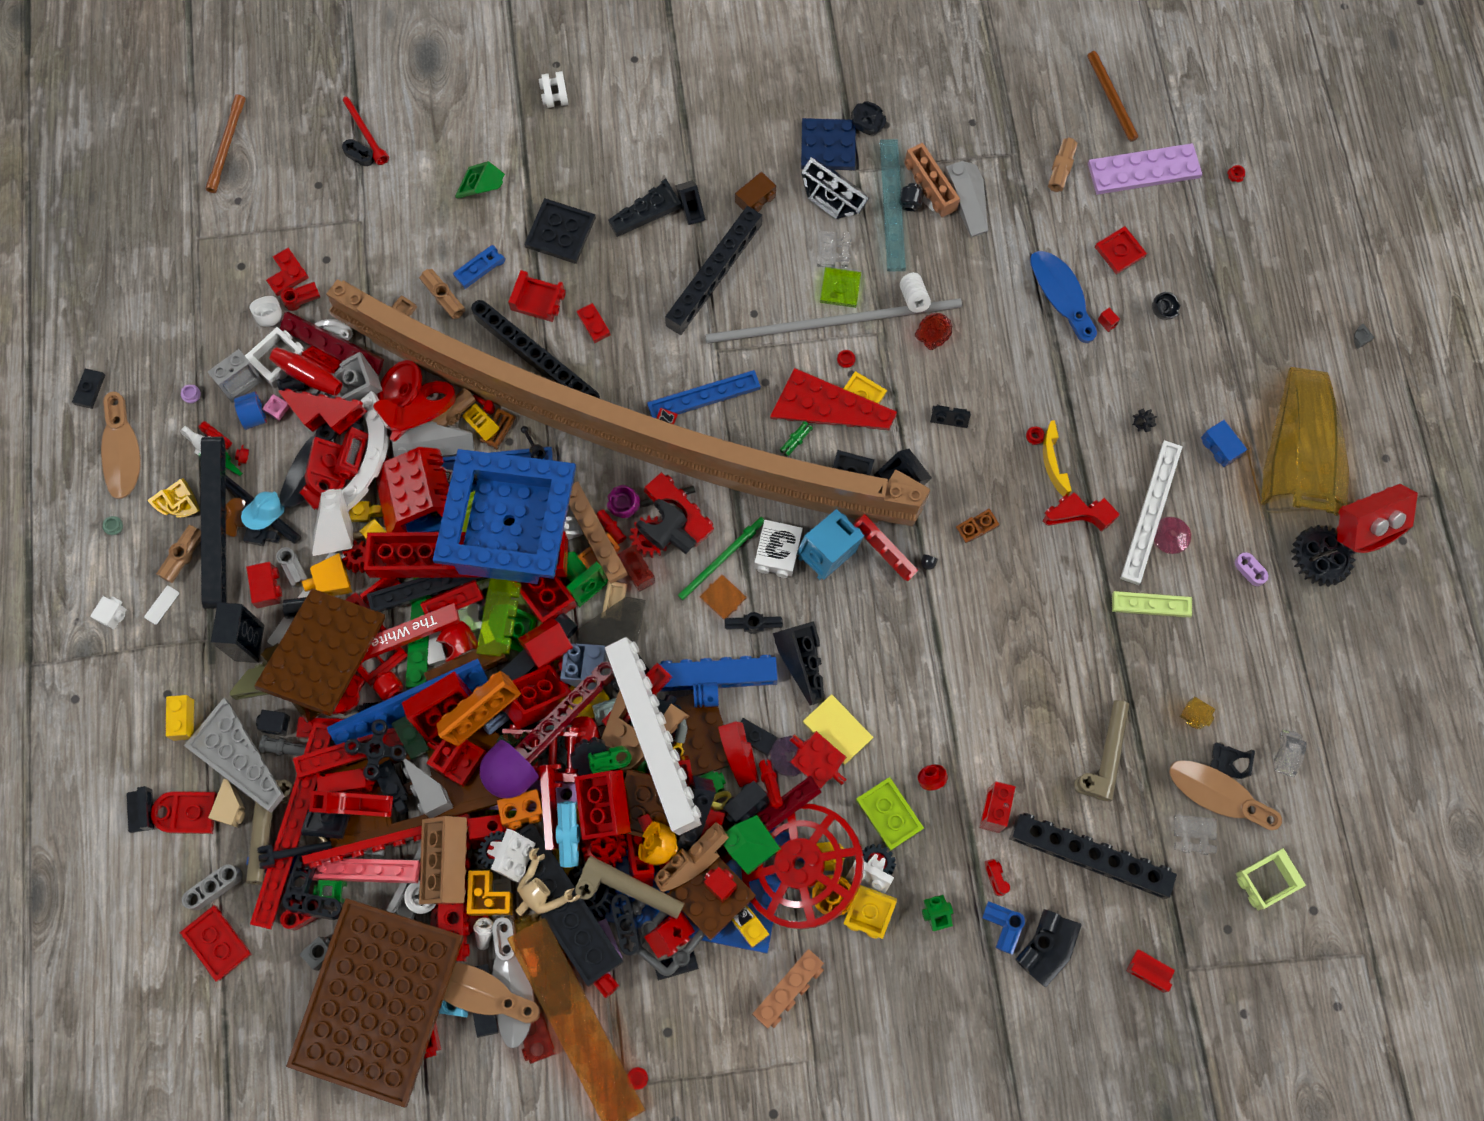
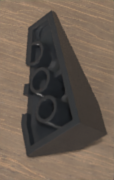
M814 621L773 633L778 653L809 705L825 701L823 677L819 674V665L822 663L817 652V647H820V640Z

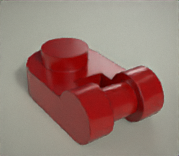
M995 859L985 861V869L995 895L998 897L1004 896L1010 891V885L1003 880V869L1000 862H996Z

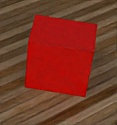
M1109 307L1100 314L1097 321L1107 332H1110L1118 325L1120 318Z

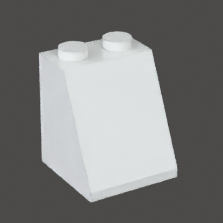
M329 489L321 493L314 529L313 556L351 549L353 546V525L341 489Z

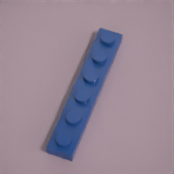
M753 370L647 402V406L653 418H657L660 408L681 414L760 390L761 386L756 372Z

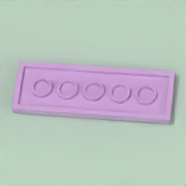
M1193 143L1091 159L1088 162L1096 195L1198 179L1202 176Z

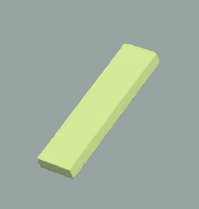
M1114 591L1112 593V612L1190 618L1192 616V597Z

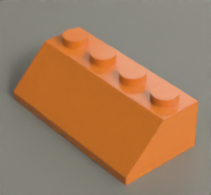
M502 671L493 674L489 681L477 687L472 695L460 701L454 710L442 716L441 720L437 723L438 735L440 738L459 746L521 695L520 691L510 677Z

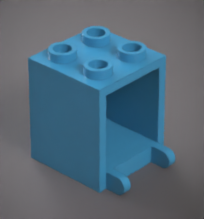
M836 509L804 536L797 551L798 559L800 561L804 560L818 574L817 578L819 580H825L855 554L864 535L858 527L856 528L848 520L845 514L840 513Z

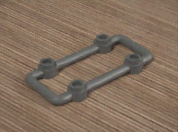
M660 911L652 921H646L642 924V933L639 935L641 950L638 954L660 974L670 976L679 966L683 967L689 963V954L705 935L699 929L684 948L678 949L673 954V962L668 967H665L642 946L646 941L644 936L657 927L668 915Z

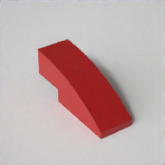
M735 721L719 726L718 729L724 751L739 787H743L753 781L759 782L751 743L747 742L743 723Z

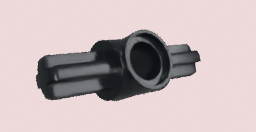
M750 612L749 614H743V618H725L724 624L726 630L744 629V632L756 634L764 632L765 628H782L783 619L781 616L763 617V614ZM752 619H755L759 622V624L755 627H752L748 624V622Z

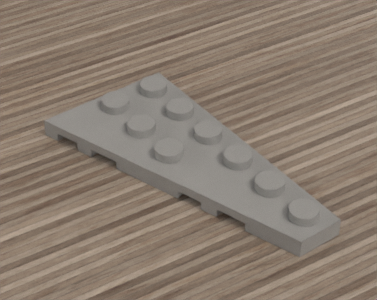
M223 698L184 746L272 813L285 796L229 701Z

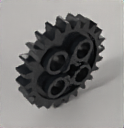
M1320 525L1314 528L1310 526L1307 530H1303L1295 538L1296 541L1292 543L1295 548L1291 552L1296 555L1291 559L1298 562L1294 567L1301 568L1298 573H1305V580L1309 577L1312 578V584L1318 581L1319 586L1326 584L1327 587L1332 584L1337 585L1344 581L1354 568L1352 563L1356 559L1350 556L1355 552L1349 551L1347 546L1337 541L1338 534H1335V528L1328 531L1327 525L1323 528ZM1337 550V552H1333L1328 556L1325 555L1330 551ZM1318 555L1322 556L1314 561H1309L1310 559L1316 558Z

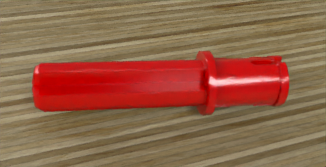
M765 759L759 762V768L762 773L761 781L765 784L771 806L774 809H779L783 805V801L776 781L777 774L773 771L771 761L766 759V765Z

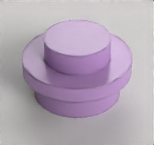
M186 385L181 390V398L186 403H194L200 398L201 392L195 385Z

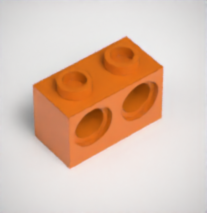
M538 789L522 793L514 798L497 800L502 825L511 830L520 828L523 823H538L543 818L542 796ZM532 803H536L535 811L528 812V807ZM516 809V815L513 818H508L509 811Z

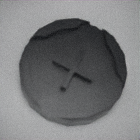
M869 101L858 103L851 113L853 125L864 134L876 135L881 132L886 124V116L883 115V110L875 103Z

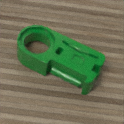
M625 746L609 748V751L593 755L589 753V766L593 774L627 766L631 762L632 756ZM620 752H625L627 756L624 760H616V756Z

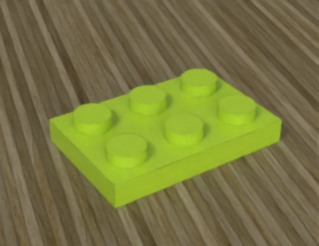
M890 777L856 798L857 803L889 851L924 829Z

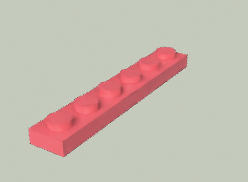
M343 858V861L331 863V861L323 862L321 867L316 868L312 880L418 883L420 861Z

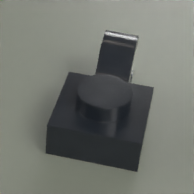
M268 526L260 530H253L247 527L243 541L249 544L264 546L265 541L279 544L281 536L277 535V532L269 531Z

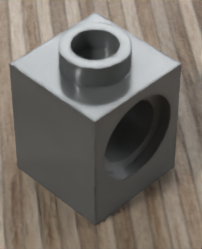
M318 936L300 953V956L312 970L318 971L322 966L331 941L328 937ZM322 946L324 948V954L322 957L318 958L316 956V950L318 947Z

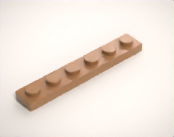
M579 482L573 483L569 507L599 564L602 566L608 581L612 584L628 576Z

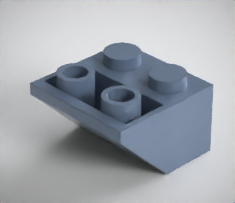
M571 643L573 649H569L563 656L561 681L576 688L587 676L592 675L591 672L600 663L606 662L605 646ZM590 683L587 689L592 690L596 688L597 683Z

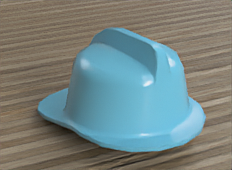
M275 491L259 493L242 511V523L253 530L264 529L273 523L285 510V507L280 503L277 493Z

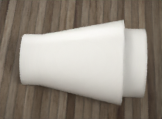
M480 918L473 926L476 947L480 950H485L489 947L493 934V922L489 918Z

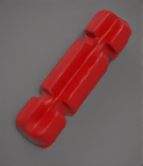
M203 421L198 427L207 436L224 437L223 434L210 426L206 421ZM224 437L225 450H228L232 446V442L227 437Z

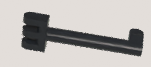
M331 841L273 851L272 845L258 847L257 851L261 854L258 856L259 861H266L259 864L260 869L275 867L274 860L332 849Z

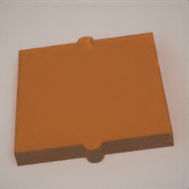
M723 575L713 584H709V588L700 596L723 620L733 611H737V607L747 598Z

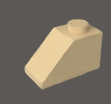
M224 779L208 818L238 828V825L244 820L245 807L235 785L229 780Z

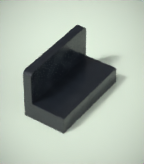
M146 786L137 787V791L126 794L129 833L155 830L151 818L153 806L152 789Z

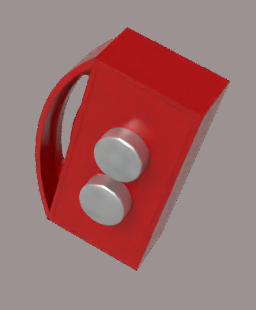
M1397 484L1378 493H1373L1366 498L1358 499L1354 503L1342 506L1338 512L1340 518L1339 525L1337 526V541L1358 553L1372 552L1392 543L1413 527L1418 493L1402 484Z

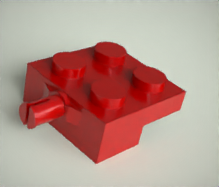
M431 739V743L428 742L427 744L428 747L435 750L427 764L462 787H465L487 754L485 750L467 739L459 746L444 739L441 743Z

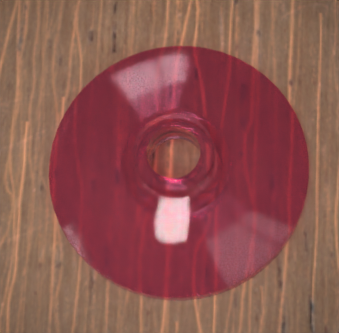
M1176 517L1161 519L1154 538L1155 545L1163 552L1169 554H1178L1184 551L1191 542V531L1188 525ZM1172 530L1177 533L1176 536H1173L1171 534Z

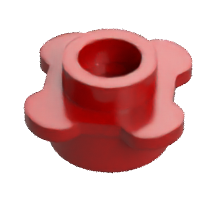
M244 445L236 451L235 460H238V466L241 463L247 464L249 449L244 448Z

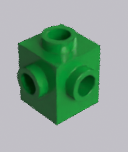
M944 895L923 900L925 909H922L924 921L929 922L932 931L953 926L951 917L953 914L952 905L950 902H946Z

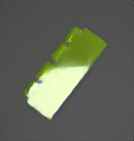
M490 578L477 654L500 657L501 653L509 654L511 639L504 638V636H512L515 620L508 619V617H516L518 601L512 600L511 597L519 598L520 583Z

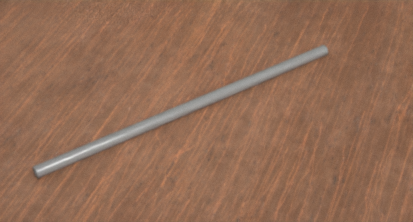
M959 298L931 302L927 310L919 313L961 308L962 301ZM908 306L711 333L705 334L706 343H714L919 313L912 312Z

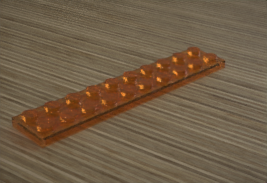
M546 918L508 937L507 940L600 1120L628 1121L645 1111L640 1097L633 1087L628 1074Z

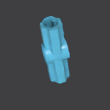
M558 802L556 841L559 844L560 866H578L580 826L577 824L576 802Z

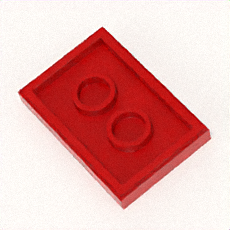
M213 905L179 932L215 982L220 981L252 955L216 905Z

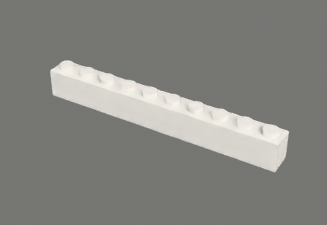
M625 637L605 647L670 828L672 832L681 835L702 825L699 819L701 813L699 808L693 803L694 794L691 788L687 787L685 782L687 779L686 773L679 766V754L676 749H673L671 744L673 738L664 726L666 720L664 715L658 710L659 701L655 694H652L651 688L653 686L648 676L646 677L644 672L646 670L645 664L642 659H639L637 654L639 648L634 641L632 642Z

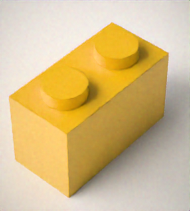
M188 695L166 697V737L173 741L189 740L194 734V699Z

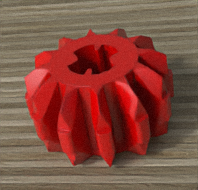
M362 540L358 544L357 541H354V546L351 549L342 551V554L345 556L342 558V562L346 564L345 567L348 570L352 569L353 573H357L358 570L364 573L366 542Z

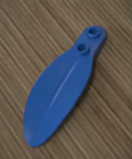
M1044 251L1034 252L1030 258L1031 267L1045 296L1053 307L1068 319L1069 324L1081 342H1092L1097 335V330L1086 312L1084 294L1073 271L1066 263L1051 253ZM1076 314H1080L1081 318H1077ZM1085 330H1089L1091 334H1087Z

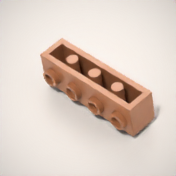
M921 143L908 149L904 161L905 166L913 173L914 180L922 187L925 197L929 198L932 202L935 212L944 217L956 211L960 198L925 145Z
M808 949L752 1015L767 1029L770 1026L775 1028L782 1020L779 1015L784 1010L788 1012L796 1003L793 999L799 993L802 996L810 987L807 984L812 977L817 979L824 971L821 968L824 963Z

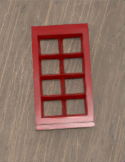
M356 592L346 599V601L368 608ZM382 625L379 629V632H383L387 629ZM401 647L394 649L396 652L385 661L379 655L376 656V659L381 664L370 673L362 666L363 662L360 663L357 671L370 687L375 682L377 674L380 672H390L408 657Z

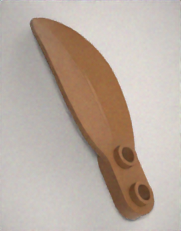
M110 392L106 394L103 400L107 425L102 436V467L109 493L115 499H122L132 492L137 483L141 467V457L137 437L127 421L125 399L117 392ZM118 400V404L113 406V403ZM120 418V422L115 424L116 419Z
M1176 761L1170 766L1169 773L1174 784L1198 805L1223 816L1246 818L1267 830H1276L1281 826L1282 817L1279 812L1254 800L1240 783L1223 772L1192 761ZM1250 806L1254 807V813L1252 814L1248 812ZM1268 816L1273 817V822L1271 824L1267 822Z
M455 963L443 1000L458 1008L477 1014H504L526 1024L537 1021L540 1009L536 1003L511 993L500 980L479 968ZM511 1000V1001H512L511 1007L506 1008V1007H505L506 1001ZM531 1008V1014L526 1016L524 1014L525 1009Z

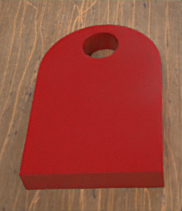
M314 437L305 472V481L313 493L321 496V493L327 490H322L319 487L320 482L325 483L328 486V490H337L343 488L346 479L333 473L342 445L318 437ZM350 448L346 459V462L348 463L350 461L352 448Z
M167 792L154 802L151 810L152 821L159 830L166 833L213 834L214 820L208 817L216 800L217 793ZM166 807L168 810L167 815L160 818L158 816L159 809Z

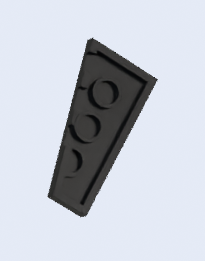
M665 178L658 187L651 188L643 198L639 197L636 199L632 206L625 207L608 220L609 225L616 237L681 209L682 204Z

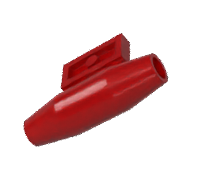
M314 346L303 351L301 355L278 347L272 350L269 357L270 361L291 377L313 389L333 396H337L342 390L343 383L331 374H334L341 367L342 361Z

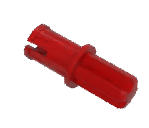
M604 509L597 512L596 516L605 528L604 531L608 532L617 544L622 543L627 537L617 526V521H613Z

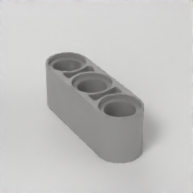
M229 864L220 867L183 894V906L192 910L203 909L237 885L242 879V871L238 867ZM230 870H233V871H234V876H233V878L230 879V880H227V877H226V876H227V873H228ZM215 882L216 888L210 893L209 886ZM194 895H197L198 901L195 905H192L191 899Z

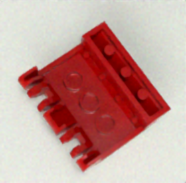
M417 447L383 463L382 469L376 478V484L386 532H407L406 523L434 511H437L443 517L449 483L445 467H442L444 462L440 449Z

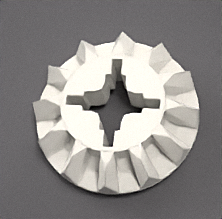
M418 880V883H411L407 887L404 900L406 906L412 912L423 914L431 911L436 904L421 906L419 905V899H412V896L419 894L420 880Z

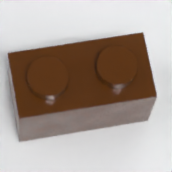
M761 171L735 193V203L742 210L749 206L759 212L765 203L771 202L775 198L776 185Z

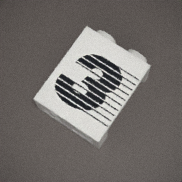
M764 520L754 569L764 574L769 572L776 573L777 576L782 578L792 577L802 528Z

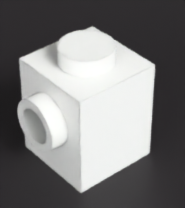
M103 596L90 617L115 630L118 623L124 619L127 609L121 606L122 601L114 597L108 599Z

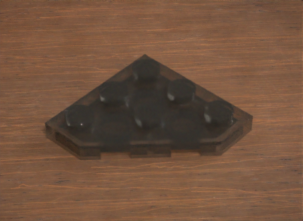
M632 597L623 598L580 627L577 644L603 645L607 647L625 637L638 644L646 600Z

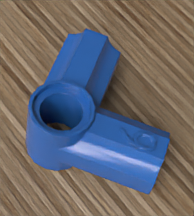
M988 901L982 919L1003 927L996 948L1013 955L1020 933L1025 925L1024 916L1019 912H1014ZM1011 916H1017L1020 919L1019 927L1015 928L1010 925L1009 919Z

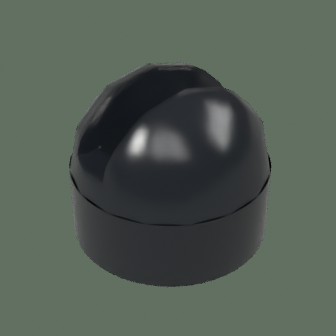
M923 554L921 564L926 570H931L936 566L938 559Z

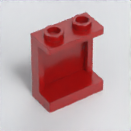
M520 270L508 301L510 310L553 322L554 317L559 314V304L561 300H564L566 290L564 289L563 282L555 285L528 276V272Z

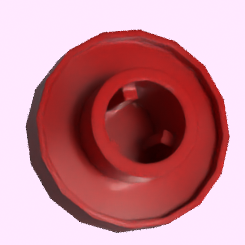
M932 764L924 767L918 773L917 778L919 785L923 789L933 791L947 783L948 775L943 766Z

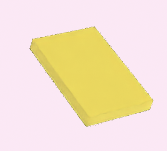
M832 694L803 720V723L812 733L817 731L847 757L842 763L844 766L874 738Z

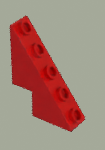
M290 389L278 391L301 422L312 432L327 422L340 435L368 412L362 407L363 402L356 399L346 401L341 397H335L334 399L323 394L314 396L308 392L296 393Z

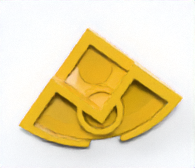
M184 478L179 479L167 489L159 491L147 500L153 508L164 515L172 514L181 518L194 515L200 511L196 498Z

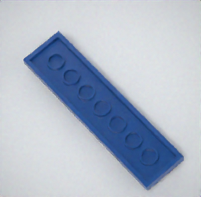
M476 659L327 727L328 733L335 744L338 745L349 739H358L373 734L371 725L377 719L384 720L388 725V729L410 723L406 717L402 702L454 671L471 692L489 680L479 660ZM377 726L376 730H382L383 726Z

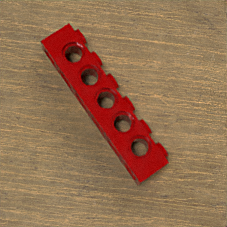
M467 833L464 903L438 904V928L464 936L456 962L466 961V957L470 955V945L467 944L466 935L470 934V923L467 922L468 871L471 870V859L468 858L471 842ZM457 912L459 921L456 924H452L450 916Z

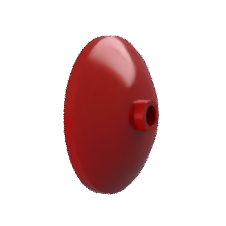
M410 360L398 362L391 367L380 383L383 391L378 393V399H387L398 407L405 408V405H410L421 388L422 373L420 367Z

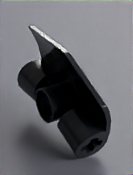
M1043 909L1035 935L1015 958V961L1042 986L1047 987L1070 961L1082 924L1063 918L1055 912ZM1041 936L1047 940L1045 948H1041L1038 945V939Z

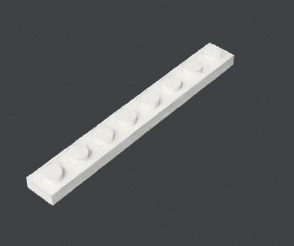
M1165 440L1161 445L1120 577L1122 580L1136 585L1141 583L1183 446Z

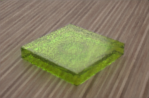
M825 267L820 303L856 308L861 272Z

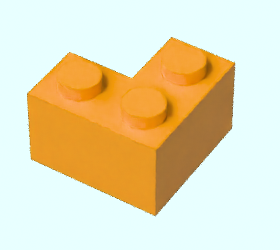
M468 871L467 914L470 916L513 915V893L493 892V873L491 871Z

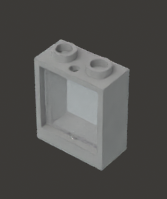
M239 349L208 371L209 375L232 403L234 398L244 395L263 381L250 361Z

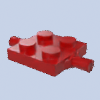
M815 731L804 742L796 734L792 736L793 738H790L789 741L798 747L796 755L791 759L790 763L806 777L811 775L820 789L832 778L840 785L844 784L847 779L838 770L847 757L821 734Z

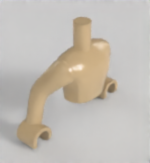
M539 848L532 849L529 852V858L532 861L517 888L523 900L516 909V913L520 916L528 908H531L537 914H542L556 909L567 902H574L580 899V894L574 898L572 897V891L574 890L572 888L567 890L564 896L546 903L550 890L540 879L534 878L532 880L539 861L545 858L544 854L537 857L536 853Z

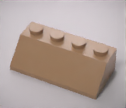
M442 816L422 819L419 905L464 903L467 818Z

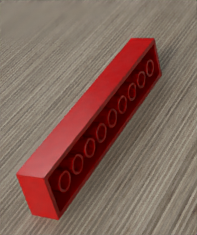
M563 531L554 577H567L568 538L565 531ZM367 532L364 571L369 578L479 577L459 574L455 566L433 562L439 532ZM466 532L461 533L459 542L461 545L464 544Z

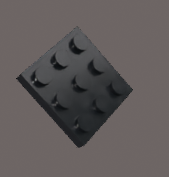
M544 198L524 243L525 248L577 264L596 216L593 213Z

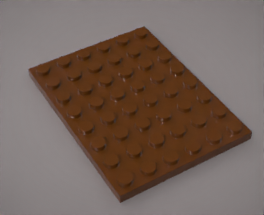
M346 898L286 1067L406 1108L464 936Z

